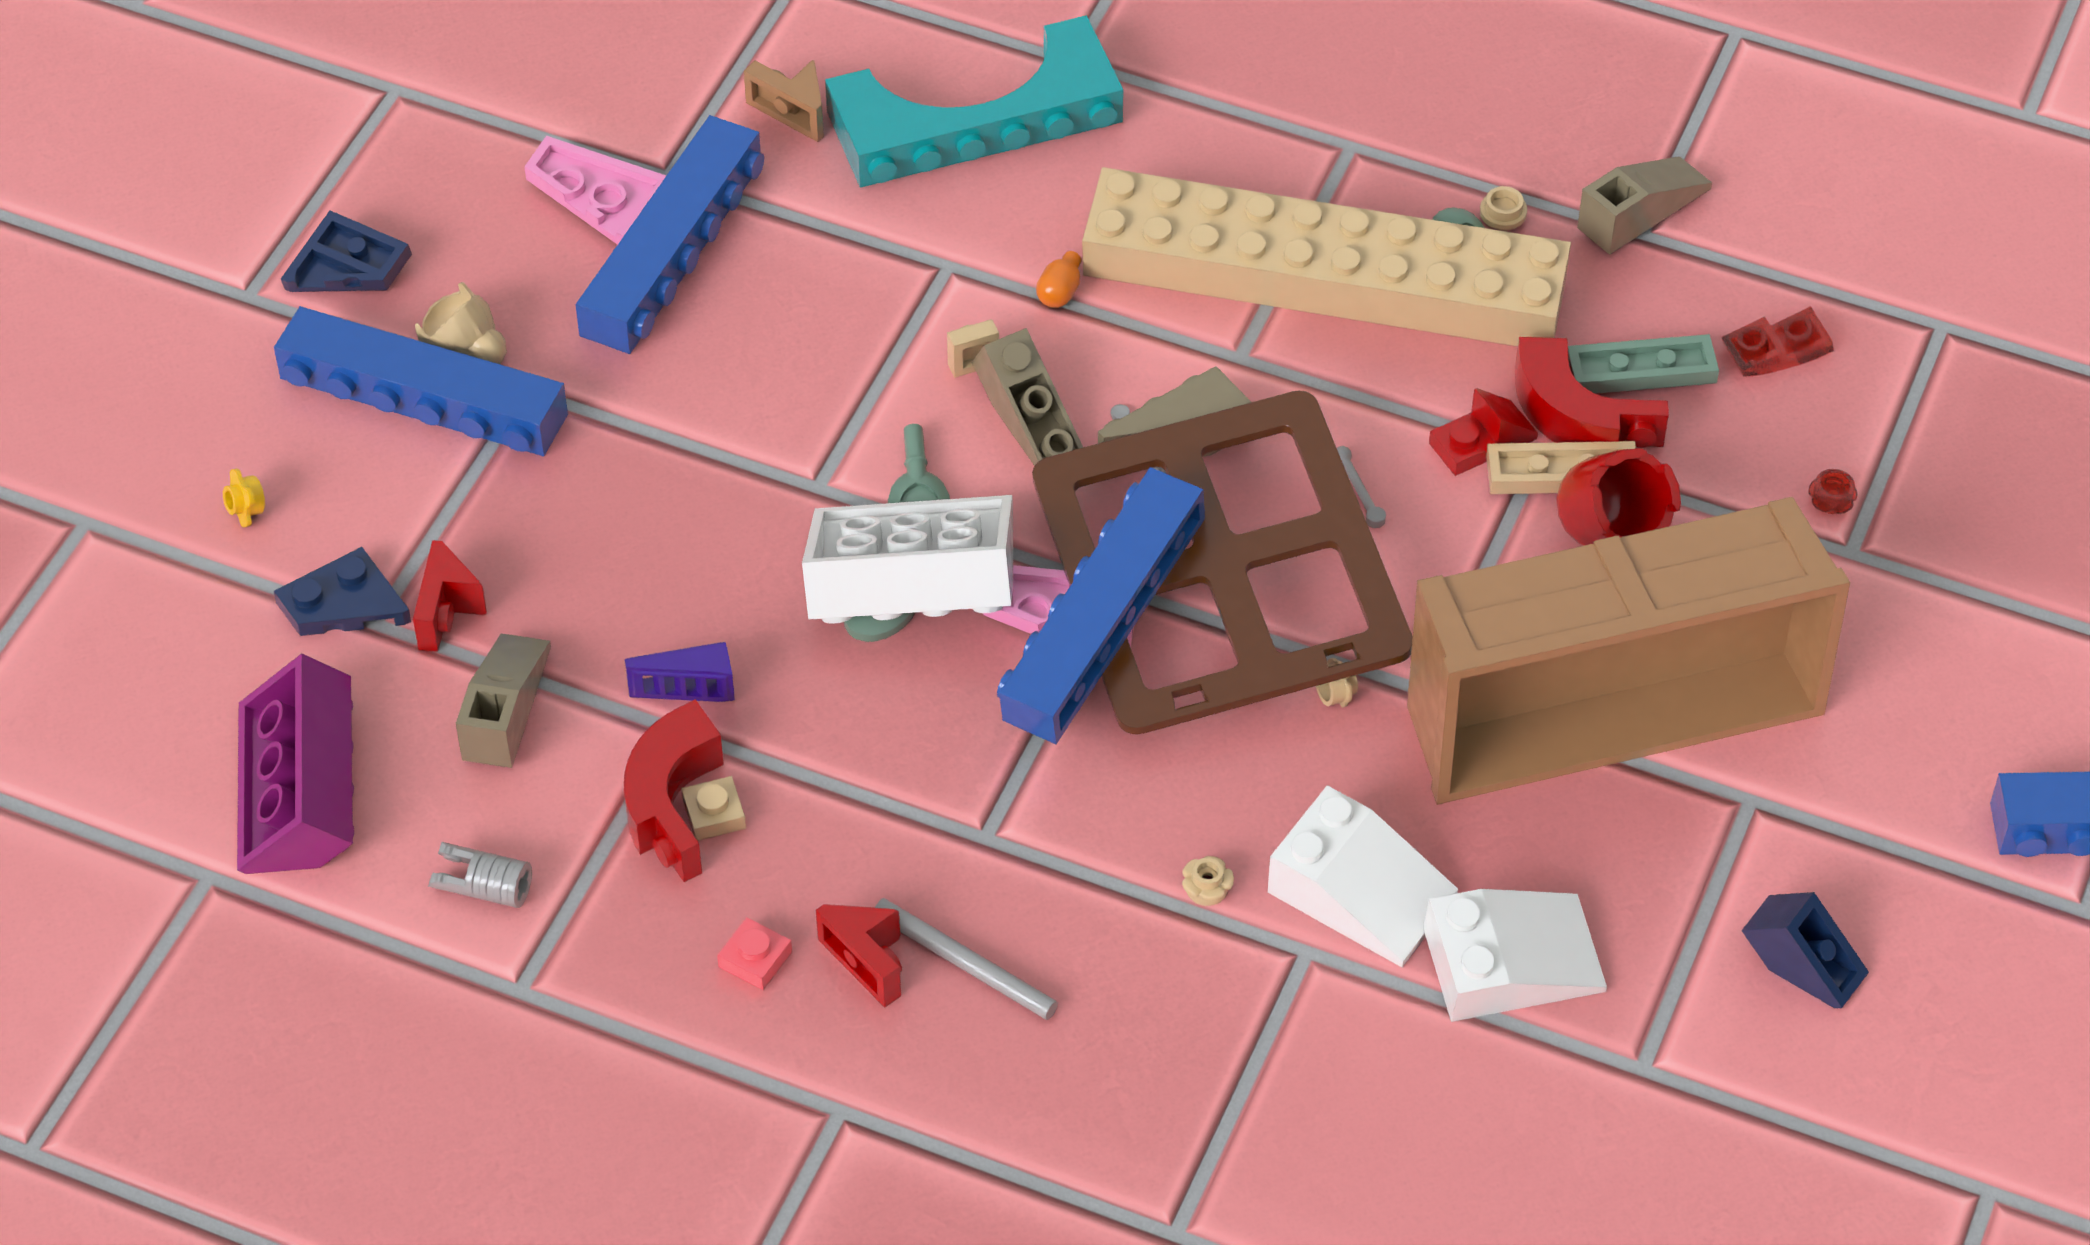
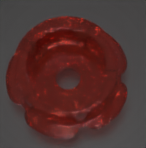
M1827 469L1819 473L1816 479L1811 482L1808 494L1813 497V506L1828 514H1843L1850 511L1854 505L1853 501L1858 497L1853 478L1847 472L1839 469Z

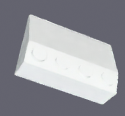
M1012 495L815 508L802 561L808 620L822 619L825 623L834 624L848 621L854 616L872 615L877 620H890L901 616L902 613L922 612L926 616L938 617L958 609H973L978 613H992L1001 610L1003 606H1011L1013 594Z

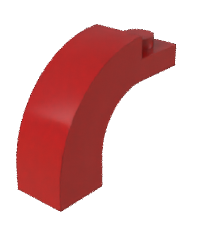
M1519 337L1515 363L1517 397L1529 421L1544 436L1554 443L1635 441V446L1640 448L1664 447L1669 418L1668 401L1613 399L1597 395L1584 388L1572 375L1568 362L1567 338Z
M696 699L667 713L644 732L628 758L623 782L628 826L636 849L641 855L654 848L661 863L666 868L673 866L683 882L702 874L700 846L672 804L681 788H684L696 778L724 765L721 734Z

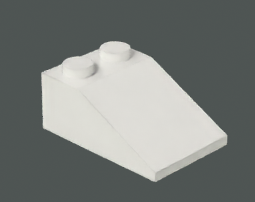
M1328 785L1270 856L1269 894L1400 967L1404 966L1426 937L1423 926L1429 899L1458 893V888L1372 809Z
M1478 889L1429 899L1423 929L1451 1022L1606 992L1607 985L1578 894Z

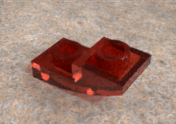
M1811 306L1773 325H1770L1764 316L1721 337L1723 344L1743 377L1774 373L1807 363L1834 351L1832 339Z

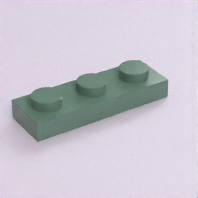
M1710 334L1568 346V362L1572 375L1584 388L1593 393L1715 384L1718 380L1719 368Z

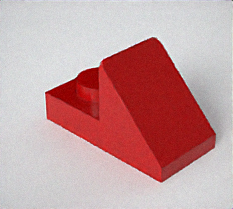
M1475 388L1471 413L1431 430L1429 444L1456 476L1487 462L1488 444L1530 443L1537 439L1538 432L1511 400Z
M432 540L413 616L418 650L438 652L443 632H450L452 629L454 613L486 615L487 609L483 586L443 541Z
M823 904L816 909L817 937L826 949L884 1008L901 997L900 972L902 971V966L896 954L889 948L900 939L899 911L889 908Z

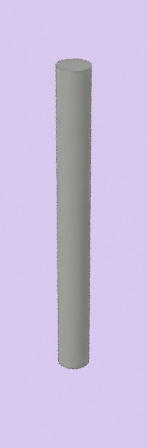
M882 898L875 906V908L898 910L900 915V932L1042 1018L1049 1020L1058 1007L1056 1000L889 900Z

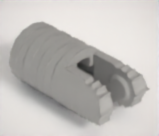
M441 842L439 855L449 861L469 864L466 877L461 879L446 873H433L428 887L515 908H520L523 905L532 879V866L530 862Z

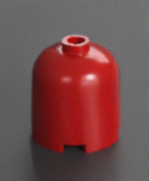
M1642 448L1617 450L1589 457L1570 468L1561 480L1556 498L1558 517L1565 531L1577 543L1584 546L1594 544V541L1618 535L1619 537H1625L1669 527L1672 523L1674 512L1680 511L1681 507L1680 485L1672 468L1667 463L1661 464L1653 455L1648 454L1647 450Z

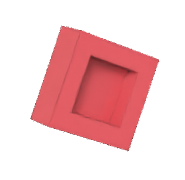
M746 917L717 955L718 967L764 990L792 953L791 940Z

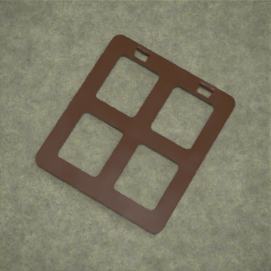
M1306 391L1288 392L1046 457L1034 466L1032 471L1034 487L1069 586L1073 583L1074 573L1080 560L1084 556L1090 557L1095 550L1075 494L1078 488L1146 470L1150 467H1161L1168 475L1203 489L1205 520L1192 538L1193 545L1183 551L1155 595L1197 583L1208 585L1238 664L1228 670L1152 690L1145 687L1130 644L1126 638L1101 676L1117 722L1125 732L1135 735L1148 733L1395 665L1410 657L1412 633L1319 403L1311 393ZM1280 433L1290 434L1294 439L1320 504L1321 511L1313 515L1247 533H1233L1229 529L1202 457L1209 452ZM1326 548L1337 550L1363 612L1368 629L1363 633L1290 653L1278 652L1271 639L1247 572L1256 567ZM1353 649L1356 656L1355 660L1328 667L1326 656ZM1198 691L1202 692L1205 701L1175 709L1173 698Z

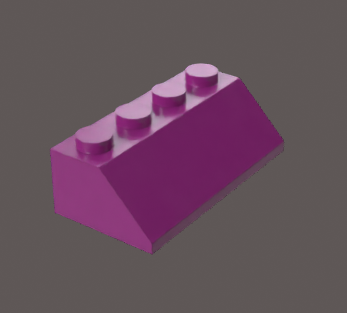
M302 653L239 702L237 871L244 874L321 868L353 844L352 796L354 785L352 783V753L354 745L352 742L353 701L351 700V676Z

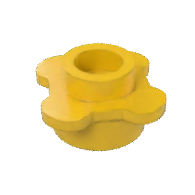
M238 468L231 469L230 485L223 488L224 505L229 514H237L242 527H249L252 523L251 516L262 514L264 511L265 497L263 488L256 476L242 477L241 471Z

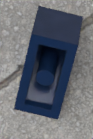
M1815 892L1769 895L1741 930L1769 971L1833 1008H1842L1869 973Z

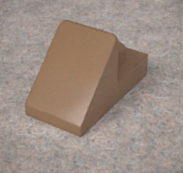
M756 60L744 70L747 104L816 142H819L824 137L822 102L814 60L809 62L792 79L787 78L782 72L771 69Z

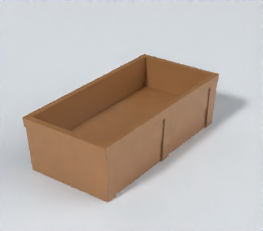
M1788 497L1770 501L1768 505L1625 537H1619L1618 535L1594 541V544L1446 577L1439 575L1417 580L1407 708L1432 777L1431 790L1436 804H1443L1825 715L1850 581L1843 569L1836 567L1794 498Z

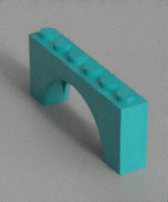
M1087 15L1045 25L1044 61L1038 71L1030 80L1015 91L982 104L965 107H934L914 103L884 88L872 75L870 69L825 79L827 113L860 188L1123 122V88Z

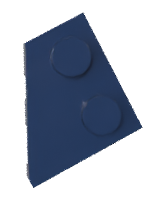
M329 210L281 277V282L284 289L290 292L388 290L412 256L409 244Z
M363 547L274 590L276 604L300 636L324 634L334 629L342 631L364 629V621L394 618L395 626L406 625L411 622L408 607Z

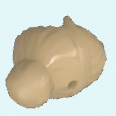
M464 282L458 284L460 291L444 296L430 306L423 319L422 328L418 323L415 324L417 337L421 342L497 364L503 362L507 353L506 340L500 332L495 330L489 304L479 295H475Z

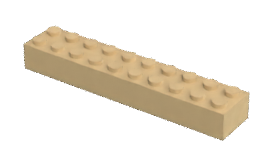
M1105 167L1101 169L1082 240L1083 276L1518 346L1519 337L1555 338L1571 242Z

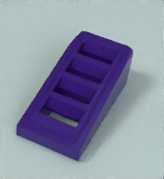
M726 642L624 659L629 697L691 701L696 699V701L712 702L735 700L733 674ZM643 676H653V677H649V678H644V679H643Z

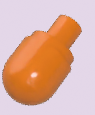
M1067 251L1062 259L1052 261L1044 269L1036 285L1037 296L1044 305L1051 308H1059L1066 305L1073 297L1080 284L1078 268L1082 258L1078 253Z

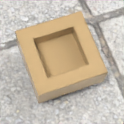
M992 319L947 332L948 366L954 378L976 372L972 362L983 345L999 339V331Z
M732 776L681 788L686 813L693 835L697 841L746 829L745 815Z

